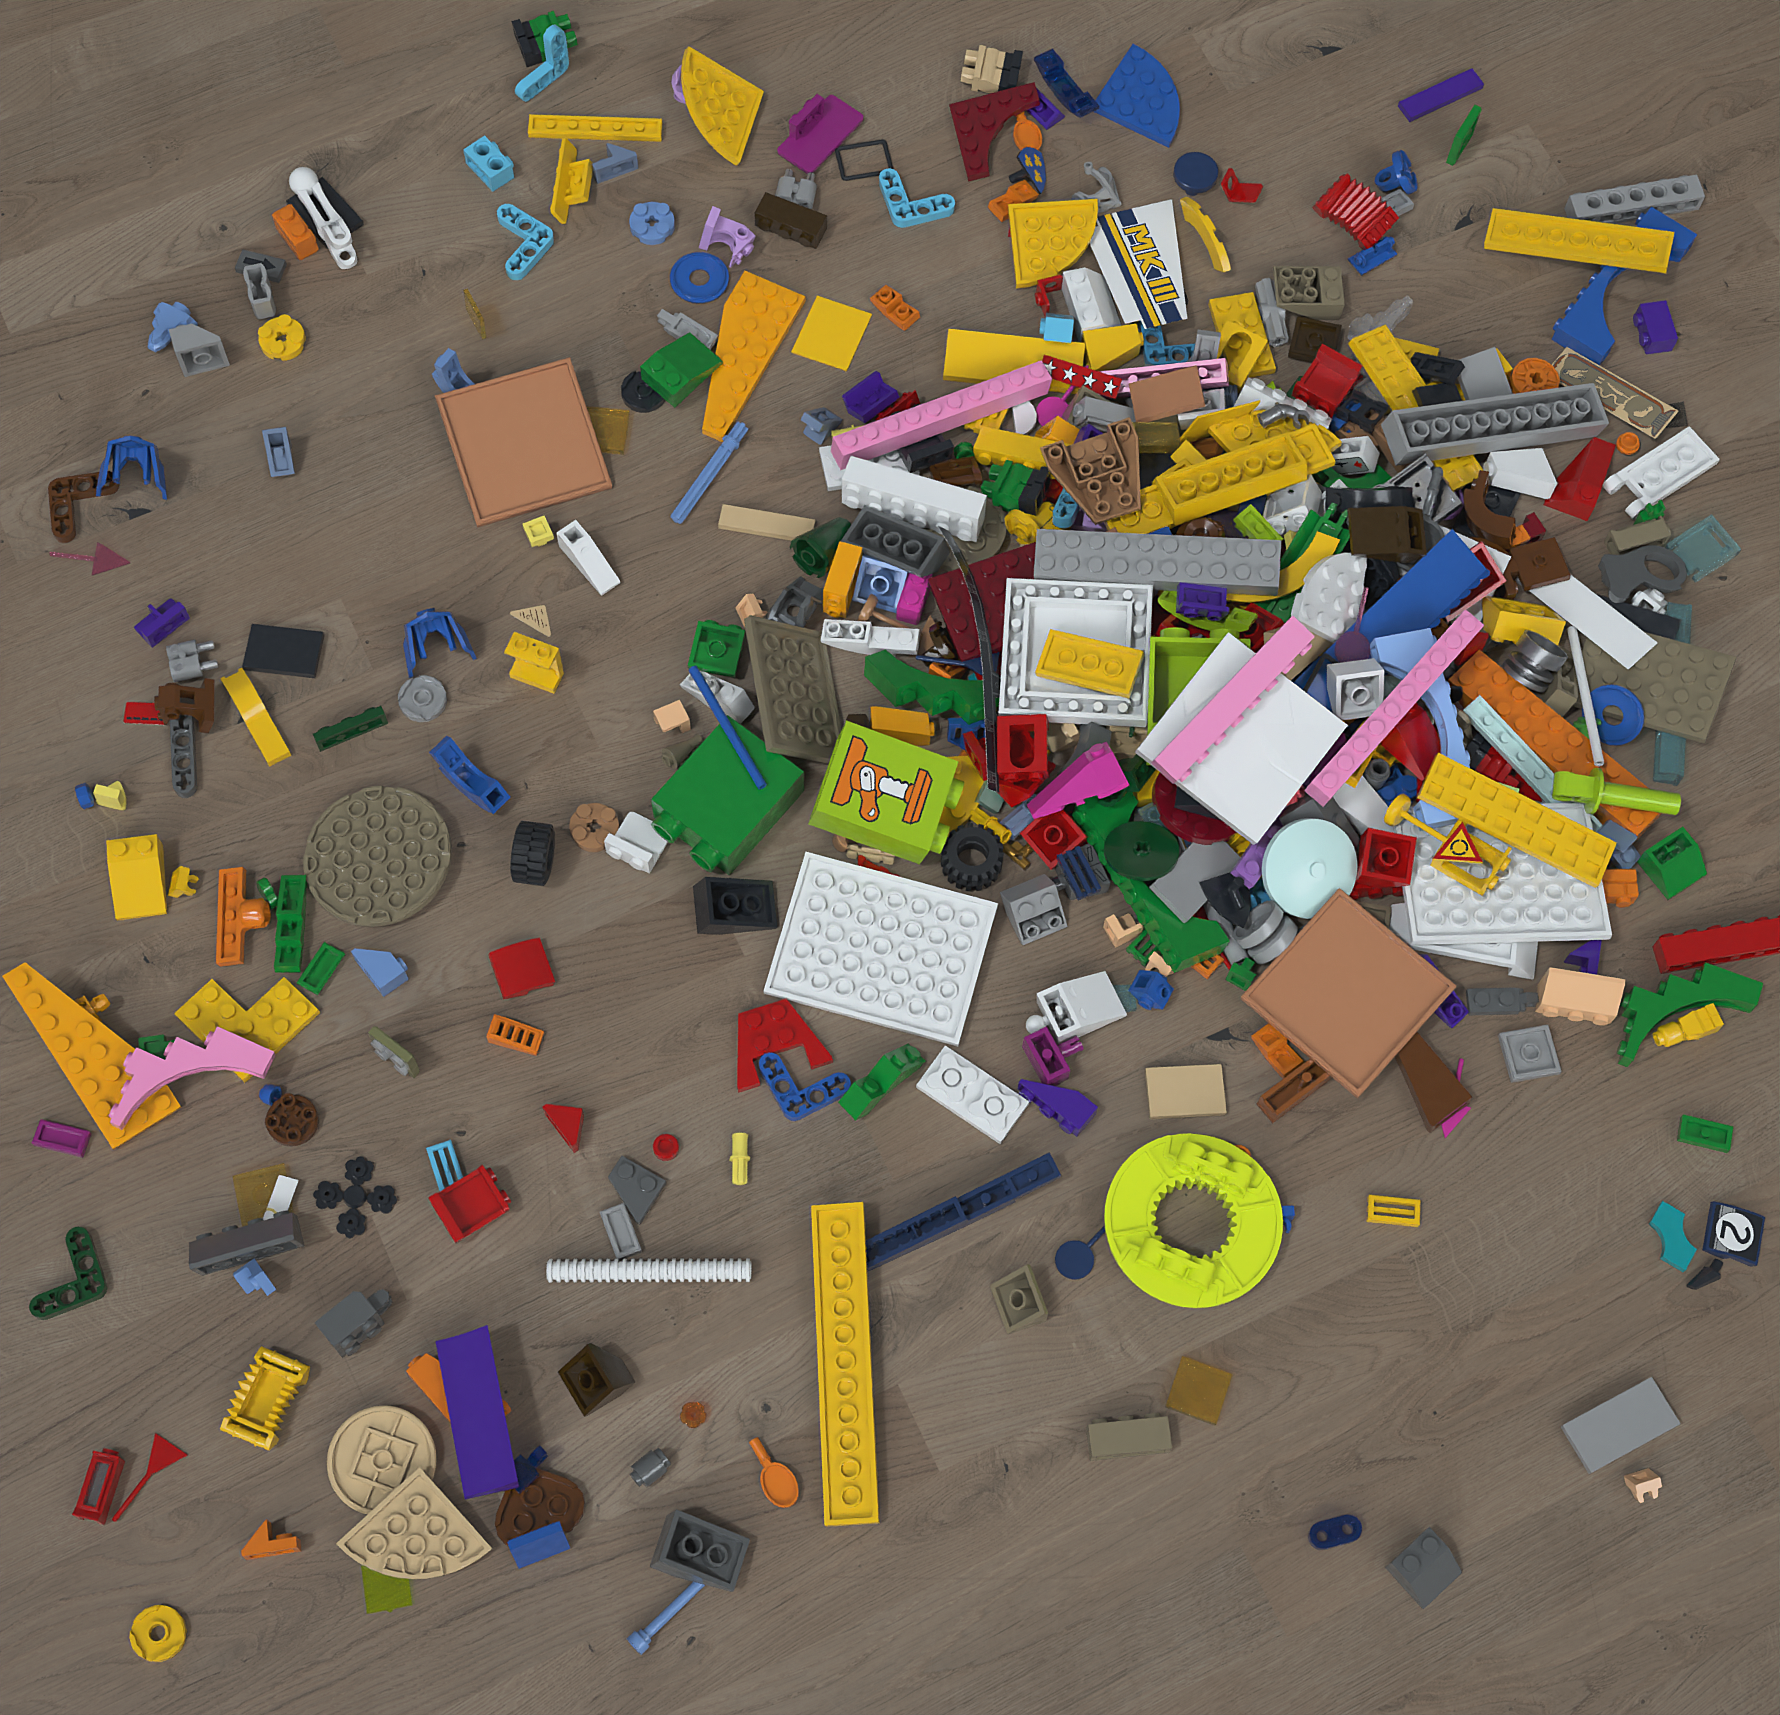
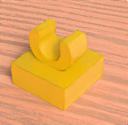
M178 867L172 872L168 896L178 898L183 893L187 896L194 895L196 890L189 888L188 882L196 883L199 878L195 875H189L190 868Z

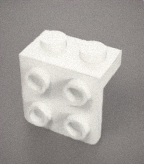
M629 812L615 836L609 833L604 841L606 853L618 860L621 859L629 863L633 868L643 870L649 874L668 842L652 828L651 823L653 821L635 812Z

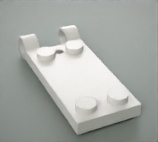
M1689 426L1618 473L1610 476L1603 483V488L1612 495L1626 484L1638 497L1625 510L1630 518L1635 520L1639 512L1645 509L1646 504L1651 503L1654 506L1659 500H1663L1717 465L1720 459Z

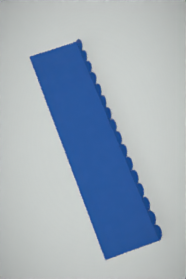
M1452 529L1324 653H1327L1339 663L1372 659L1368 646L1374 638L1436 627L1441 621L1439 618L1448 616L1451 612L1450 609L1457 607L1461 602L1460 599L1470 594L1471 591L1469 589L1479 586L1481 579L1490 575V570L1484 567ZM1320 657L1293 682L1302 690ZM1325 658L1307 694L1333 713L1327 690V665L1332 663Z

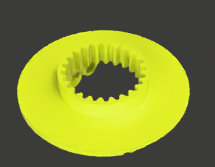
M1187 1133L1167 1135L1153 1140L1135 1151L1122 1164L1110 1185L1106 1197L1104 1225L1112 1255L1123 1273L1137 1287L1150 1296L1171 1305L1186 1308H1208L1231 1302L1243 1296L1254 1288L1267 1274L1278 1254L1281 1244L1283 1215L1280 1199L1273 1182L1253 1158L1235 1145L1207 1135ZM1183 1184H1186L1188 1189H1191L1196 1184L1200 1191L1206 1187L1209 1195L1213 1192L1217 1193V1201L1224 1200L1223 1209H1229L1226 1216L1231 1218L1228 1224L1230 1230L1227 1234V1239L1224 1245L1220 1246L1218 1252H1212L1210 1258L1206 1254L1203 1255L1202 1259L1197 1258V1256L1190 1255L1183 1250L1172 1248L1168 1244L1161 1242L1162 1236L1156 1235L1158 1227L1154 1226V1223L1156 1221L1155 1213L1160 1201L1165 1198L1166 1193L1171 1194L1174 1187L1181 1190Z

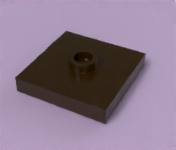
M1297 316L1288 358L1313 362L1322 344L1336 351L1342 325Z

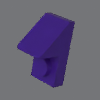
M1591 940L1571 952L1564 960V963L1580 966L1578 972L1597 975L1602 940Z

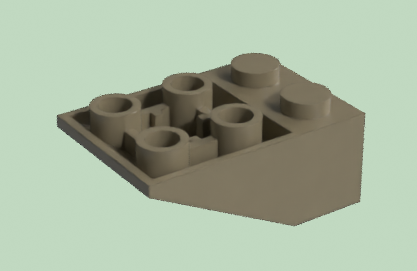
M1273 266L1276 307L1315 320L1340 319L1345 306L1341 266Z

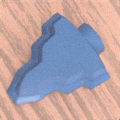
M164 302L158 303L153 312L155 315L152 321L154 330L149 335L148 349L157 352L165 348L171 342L169 329L191 323L196 326L198 325L190 316L191 312L185 305L179 302H175L172 306Z

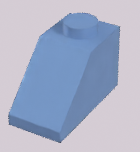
M356 948L351 951L354 960L383 997L408 980L405 972L408 969L406 964L400 957L395 959L391 952Z

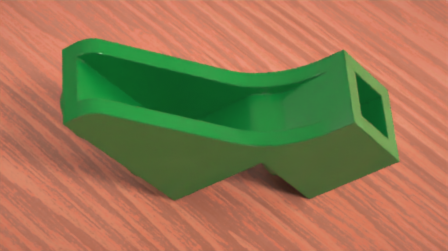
M909 1043L882 1056L867 1076L855 1081L838 1103L856 1121L868 1115L887 1093L917 1071L926 1060Z

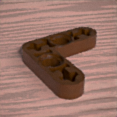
M111 471L107 472L106 480H111V482H109V486H103L101 496L112 495L119 489L120 484L112 481ZM99 472L56 478L48 485L51 528L58 542L68 543L75 538L76 525L73 500L98 497L96 496L97 488L94 482L97 481L98 483ZM81 483H90V487L87 490H78V486ZM59 487L64 488L62 489V493H57V491H59ZM59 507H68V511L65 514H56V510ZM61 523H64L67 528L65 534H61L63 531Z

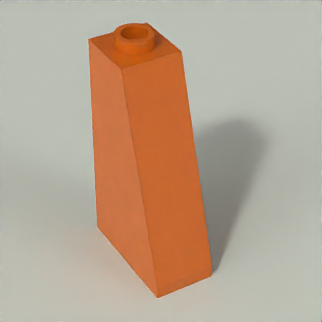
M425 1353L423 1356L418 1355L408 1364L409 1368L406 1372L450 1422L439 1360L428 1353ZM502 1399L506 1416L512 1409L507 1401Z

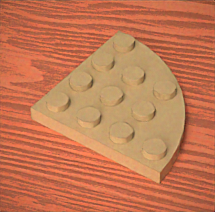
M421 1467L413 1472L336 1543L347 1555L369 1569L384 1575L406 1579H427L456 1572L474 1563L493 1549Z

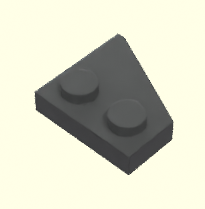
M624 1156L620 1157L608 1176L612 1186L618 1192L635 1222L639 1225L666 1185L664 1179Z

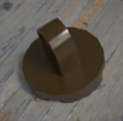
M938 621L929 627V634L934 646L921 656L936 658L943 656L945 659L960 661L947 628L941 627L942 622ZM922 661L926 667L930 666L931 663H933L929 661Z

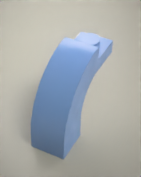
M448 348L443 355L437 358L434 364L436 370L432 373V376L443 393L475 384L462 370L455 351Z

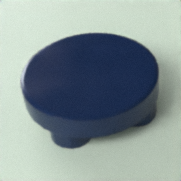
M1189 152L1179 157L1176 161L1173 177L1177 185L1185 190L1187 195L1196 196L1198 193L1210 190L1216 184L1218 166L1213 158L1207 154Z

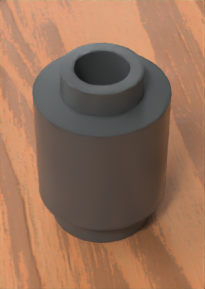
M1374 759L1366 767L1362 776L1375 791L1380 790L1390 775L1389 765L1383 759Z
M659 1448L654 1451L650 1450L631 1465L633 1472L630 1473V1476L639 1487L643 1484L647 1488L667 1472V1468L671 1463Z

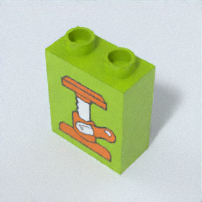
M846 720L836 740L808 824L920 865L929 851L940 854L945 845L950 826L940 823L939 820L944 806L955 809L961 796L964 781L953 778L959 761Z

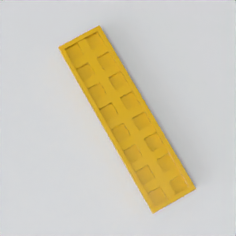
M1386 324L1352 338L1348 345L1388 405H1390L1392 411L1418 407L1412 391L1416 387L1427 385ZM1474 455L1431 461L1435 467L1443 469V477L1449 482V487L1453 492L1471 485L1473 479L1478 478L1479 471L1483 470Z
M1440 753L1435 755L1417 796L1418 799L1594 888L1599 886L1617 842Z

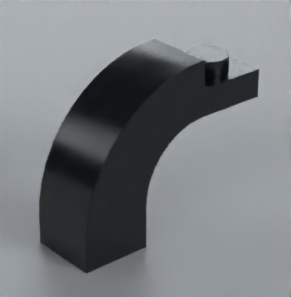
M1327 487L1325 512L1331 503L1337 504L1336 512L1341 514L1349 508L1412 507L1413 487Z

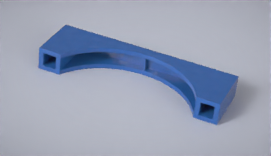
M1653 207L1646 214L1642 212L1635 222L1636 227L1674 232L1669 261L1680 262L1691 248L1697 236L1693 231ZM1601 265V272L1593 274L1588 282L1590 286L1587 289L1585 287L1582 288L1576 298L1578 300L1576 304L1572 302L1564 313L1566 315L1565 318H1559L1553 326L1555 333L1552 340L1564 348L1572 349L1600 366L1615 343V339L1611 335L1604 318V292L1610 282L1628 268Z

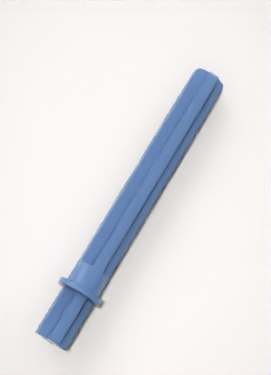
M737 421L729 434L722 438V444L672 512L671 518L675 523H683L732 452L739 448V442L748 431L743 422Z

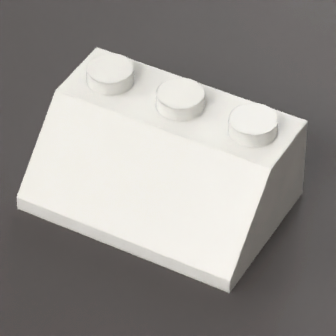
M1085 267L1063 272L1062 292L1069 314L1074 318L1073 326L1080 343L1083 331L1121 326L1104 275Z

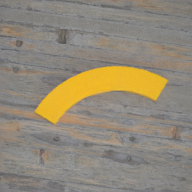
M1317 531L1313 541L1303 555L1290 566L1280 571L1277 596L1227 594L1226 601L1236 603L1267 602L1297 591L1304 586L1303 579L1309 570L1321 559L1333 555L1340 539Z

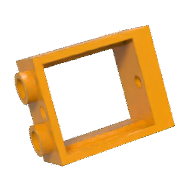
M841 541L838 544L823 589V612L831 617L846 618L862 560L863 547Z

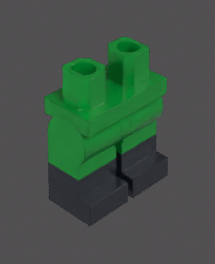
M554 11L548 12V15H540L533 20L522 23L520 19L511 21L514 36L526 67L546 61L543 35L551 25L555 24L563 31L571 29L568 14L556 16ZM566 32L567 48L578 45L575 32Z
M1006 460L1003 466L992 464L989 470V479L995 482L984 480L981 485V494L992 498L993 506L999 507L1001 505L1008 509H1017L1036 516L1043 503V499H1045L1052 485L1051 473L1045 466H1041L1040 470L1028 468L1020 463L1013 464V461Z

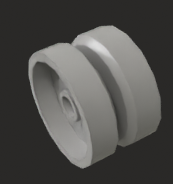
M1273 900L1259 904L1250 911L1245 927L1236 926L1233 938L1243 949L1248 948L1247 953L1258 964H1264L1279 956L1291 944L1297 934L1298 927L1288 916H1283V911Z

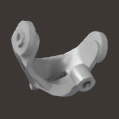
M1085 162V174L1094 176L1103 188L1092 195L1078 191L1072 195V200L1098 199V213L1120 207L1122 204L1119 200L1111 172L1105 167L1095 170L1092 162ZM1109 199L1107 202H1100V200Z

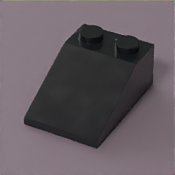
M704 877L693 886L697 934L723 935L778 928L773 881Z

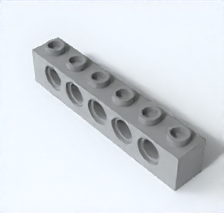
M1683 175L1673 179H1660L1654 182H1640L1636 185L1618 186L1606 190L1598 189L1593 192L1575 193L1569 196L1564 209L1567 218L1615 224L1637 220L1642 212L1646 214L1651 207L1665 215L1699 210L1705 194L1697 175Z

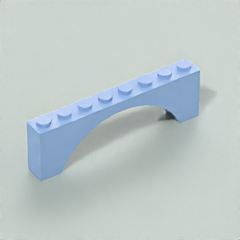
M1431 628L1374 638L1368 647L1371 658H1374L1381 665L1384 672L1403 680L1437 642V639L1432 635ZM1442 673L1421 696V699L1425 702L1435 720L1440 737L1441 754L1470 768V755L1464 749L1462 742L1464 739L1461 727H1458L1456 720L1457 710L1455 705L1451 703L1449 696L1451 692L1448 681H1445L1444 674ZM1422 800L1413 807L1415 817L1431 828L1453 825L1458 820V818Z

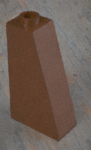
M1416 1032L1398 1052L1395 1059L1427 1131L1431 1133L1470 1104L1472 1096L1420 1034Z

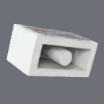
M1369 436L1340 439L1342 441L1341 447L1332 452L1335 466L1331 468L1339 475L1375 471L1380 453Z

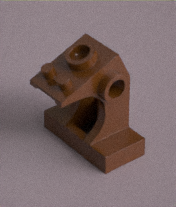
M205 678L200 688L181 686L177 683H167L165 686H159V694L154 697L155 710L160 711L158 719H162L164 725H167L169 720L178 719L180 715L193 716L199 721V732L209 733L214 723L215 679ZM180 698L193 699L194 704L180 703Z

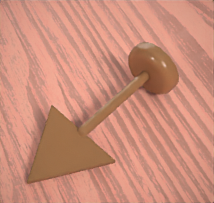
M873 594L869 595L857 620L868 622L871 616H874L896 628H909L875 611L878 598ZM929 616L921 632L917 655H922L934 646L929 634V627L935 624L931 616Z

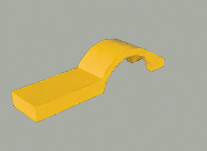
M243 668L238 669L237 673L227 678L225 676L220 678L269 767L290 757L289 749Z

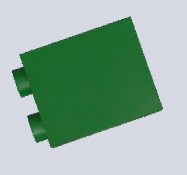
M727 715L767 786L760 790L757 788L719 724L653 796L651 803L655 820L651 823V826L667 842L674 843L680 838L693 849L689 854L702 869L712 872L718 867L730 876L804 792V771L781 754L767 752L765 742Z

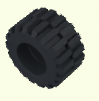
M521 821L515 831L511 851L510 873L513 882L544 886L547 883L552 869L555 848V831L552 824Z
M968 823L967 828L960 825L957 832L953 829L946 839L941 853L942 873L944 876H948L947 881L950 884L955 882L958 889H961L963 886L969 892H971V888L981 891L983 885L986 888L991 886V881L995 882L998 879V874L1001 872L1004 856L1003 844L999 843L1000 838L997 834L993 836L992 829L984 830V825L979 824L978 827H973V823ZM974 849L980 851L985 856L986 861L977 866H969L964 864L958 855L964 850Z

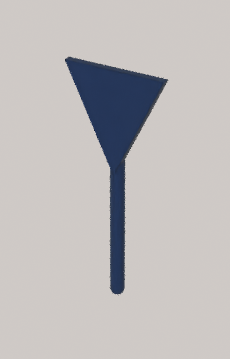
M1000 652L992 654L995 672H997ZM921 655L915 657L916 660L966 666L983 676L981 657L963 662Z

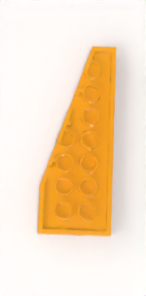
M743 272L724 304L715 353L723 361V364L711 376L702 434L723 442L722 438L729 434L806 302V296L750 272Z
M26 962L2 976L113 1150L182 1108L166 1084L149 1096L135 1110L123 1130L112 1126L110 1123L112 1118H109L110 1111L115 1103H120L123 1097L121 1090L127 1080L131 1081L133 1078L125 1073L126 1067L123 1064L129 1052L134 1053L135 1049Z

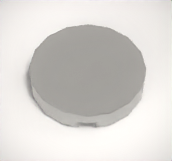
M421 675L418 678L407 680L401 686L398 693L399 707L402 713L410 720L429 722L437 718L444 711L447 704V694L442 683L436 678Z

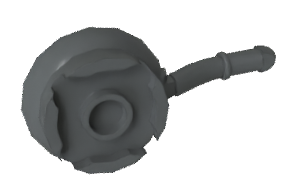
M1435 467L1432 470L1423 507L1427 553L1445 536L1439 525L1429 518L1436 493L1439 491L1440 480L1443 476V469L1441 467ZM1422 558L1410 563L1396 562V564L1409 571Z

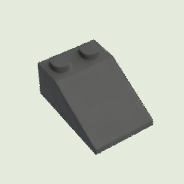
M676 1509L666 1516L650 1567L677 1578L733 1592L750 1539Z

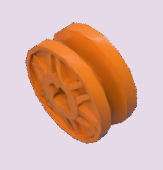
M1527 358L1520 361L1514 367L1508 381L1513 394L1558 388L1560 382L1558 372L1553 365L1539 358Z

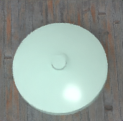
M1315 818L1295 820L1282 827L1270 840L1265 850L1262 861V879L1265 890L1270 899L1285 913L1300 918L1312 919L1339 888L1348 896L1352 892L1358 868L1356 852L1349 837L1335 824Z

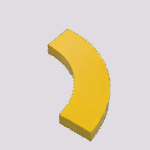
M1189 197L1181 198L1180 202L1185 221L1189 222L1202 237L1210 254L1214 269L1221 272L1231 270L1223 242H1219L1215 236L1216 228L1209 216H1204L1199 210L1201 206Z

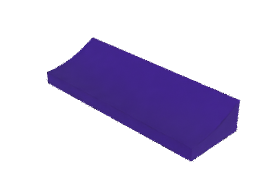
M488 1325L464 1334L435 1341L465 1500L518 1488L519 1484Z

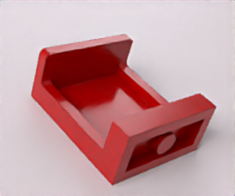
M1322 344L1315 360L1301 380L1296 382L1292 396L1304 401L1316 410L1324 411L1332 418L1336 409L1342 404L1358 380L1363 366Z
M972 731L964 733L965 752L982 780L986 781V737L977 740ZM1010 732V760L1017 768L1031 765L1034 760V737L1031 738L1030 732Z
M483 1164L447 1188L428 1197L455 1244L510 1210L508 1204L511 1203V1200L504 1189L498 1190L494 1184L498 1180L490 1167L485 1169Z

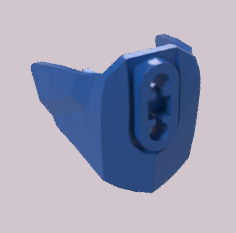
M124 436L123 438L108 441L105 459L100 467L96 496L101 497L102 488L106 483L108 466L112 460L113 482L120 484L121 469L127 461H136L143 469L144 485H148L151 483L152 458L156 486L161 490L163 499L167 500L164 466L159 459L157 446L137 436Z
M435 608L417 612V617L404 625L405 638L403 647L409 678L413 677L412 670L416 665L412 633L420 659H426L424 643L427 634L437 631L447 639L450 652L457 649L450 627L451 624L463 650L470 653L473 660L477 659L463 627L455 620L452 611H436Z

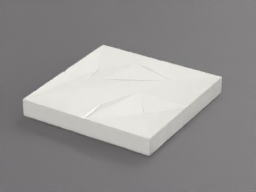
M1007 578L999 716L1047 714L1050 723L1089 724L1093 722L1097 725L1146 727L1153 585ZM1050 629L1144 651V658L1130 699L1036 676L1035 671Z
M1228 632L1140 744L1135 753L1157 769L1151 762L1256 653ZM1281 673L1276 677L1279 682L1269 692L1264 689L1260 693L1261 701L1252 710L1247 707L1241 713L1244 718L1234 728L1230 725L1224 731L1227 736L1217 746L1213 743L1207 749L1210 754L1200 764L1196 761L1190 767L1192 773L1183 782L1179 779L1175 782L1177 786L1253 845L1258 843L1348 726Z

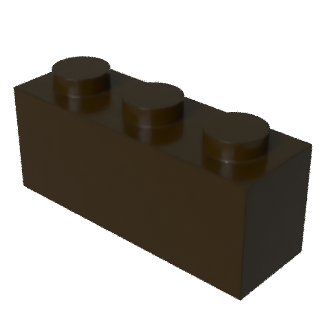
M765 192L754 212L755 226L763 231L778 234L784 239L799 242L805 247L817 249L827 230V215Z

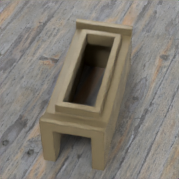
M1659 516L1658 520L1645 521L1617 529L1616 531L1610 530L1604 543L1612 555H1623L1648 545L1665 547L1671 536V530L1669 525L1664 522L1663 517Z

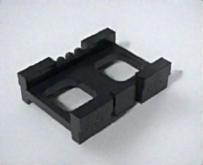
M1354 390L1350 398L1341 407L1336 409V417L1347 423L1351 420L1352 423L1360 425V429L1372 434L1374 426L1385 415L1388 416L1391 413L1390 405L1379 400L1373 401L1372 398H1366L1365 394ZM1352 401L1362 404L1356 411L1346 409ZM1370 410H1376L1381 413L1375 420L1364 417Z

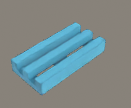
M451 1140L426 1148L439 1191L445 1188L433 1152H439L449 1186L454 1181L446 1160L444 1148L448 1147L458 1180L463 1178Z

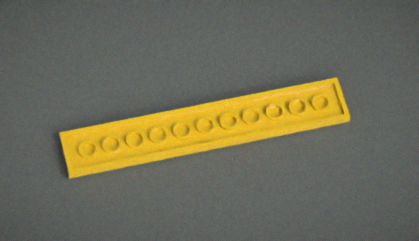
M864 1203L812 1205L824 1525L830 1527L878 1524L880 1521Z

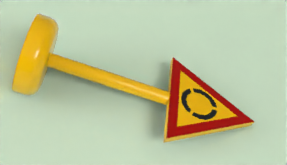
M1398 795L1388 807L1384 816V822L1387 825L1396 826L1405 818L1445 843L1432 860L1483 863L1463 821L1454 833L1447 838L1408 813L1411 800L1407 795Z

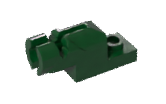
M1138 754L1133 758L1118 760L1129 786L1097 801L1104 807L1114 806L1117 802L1121 801L1127 792H1139L1156 769L1152 765H1146V761Z

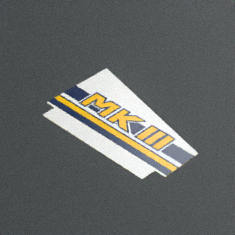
M1172 200L1098 216V226H1095L1090 246L1125 324L1140 320L1144 329L1187 319Z

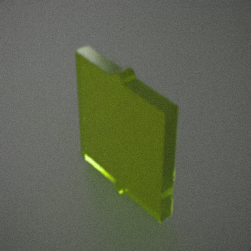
M364 1565L361 1566L367 1614L383 1611L391 1613L393 1609L413 1606L409 1579L384 1575Z

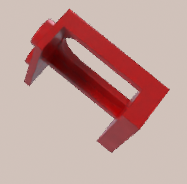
M1047 714L997 716V773L1000 780L1014 783L1018 782L1019 779L1039 782L1043 781V778H1050L1048 772L1047 731H1049V720ZM1034 731V760L1028 767L1017 768L1010 760V732Z

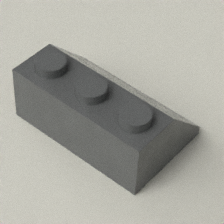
M1305 792L1304 797L1299 798L1298 802L1290 804L1279 817L1283 826L1304 818H1315L1331 822L1346 833L1355 850L1360 845L1358 835L1334 797L1322 807Z

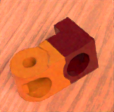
M1535 512L1526 515L1523 524L1516 527L1511 548L1543 539L1546 529Z

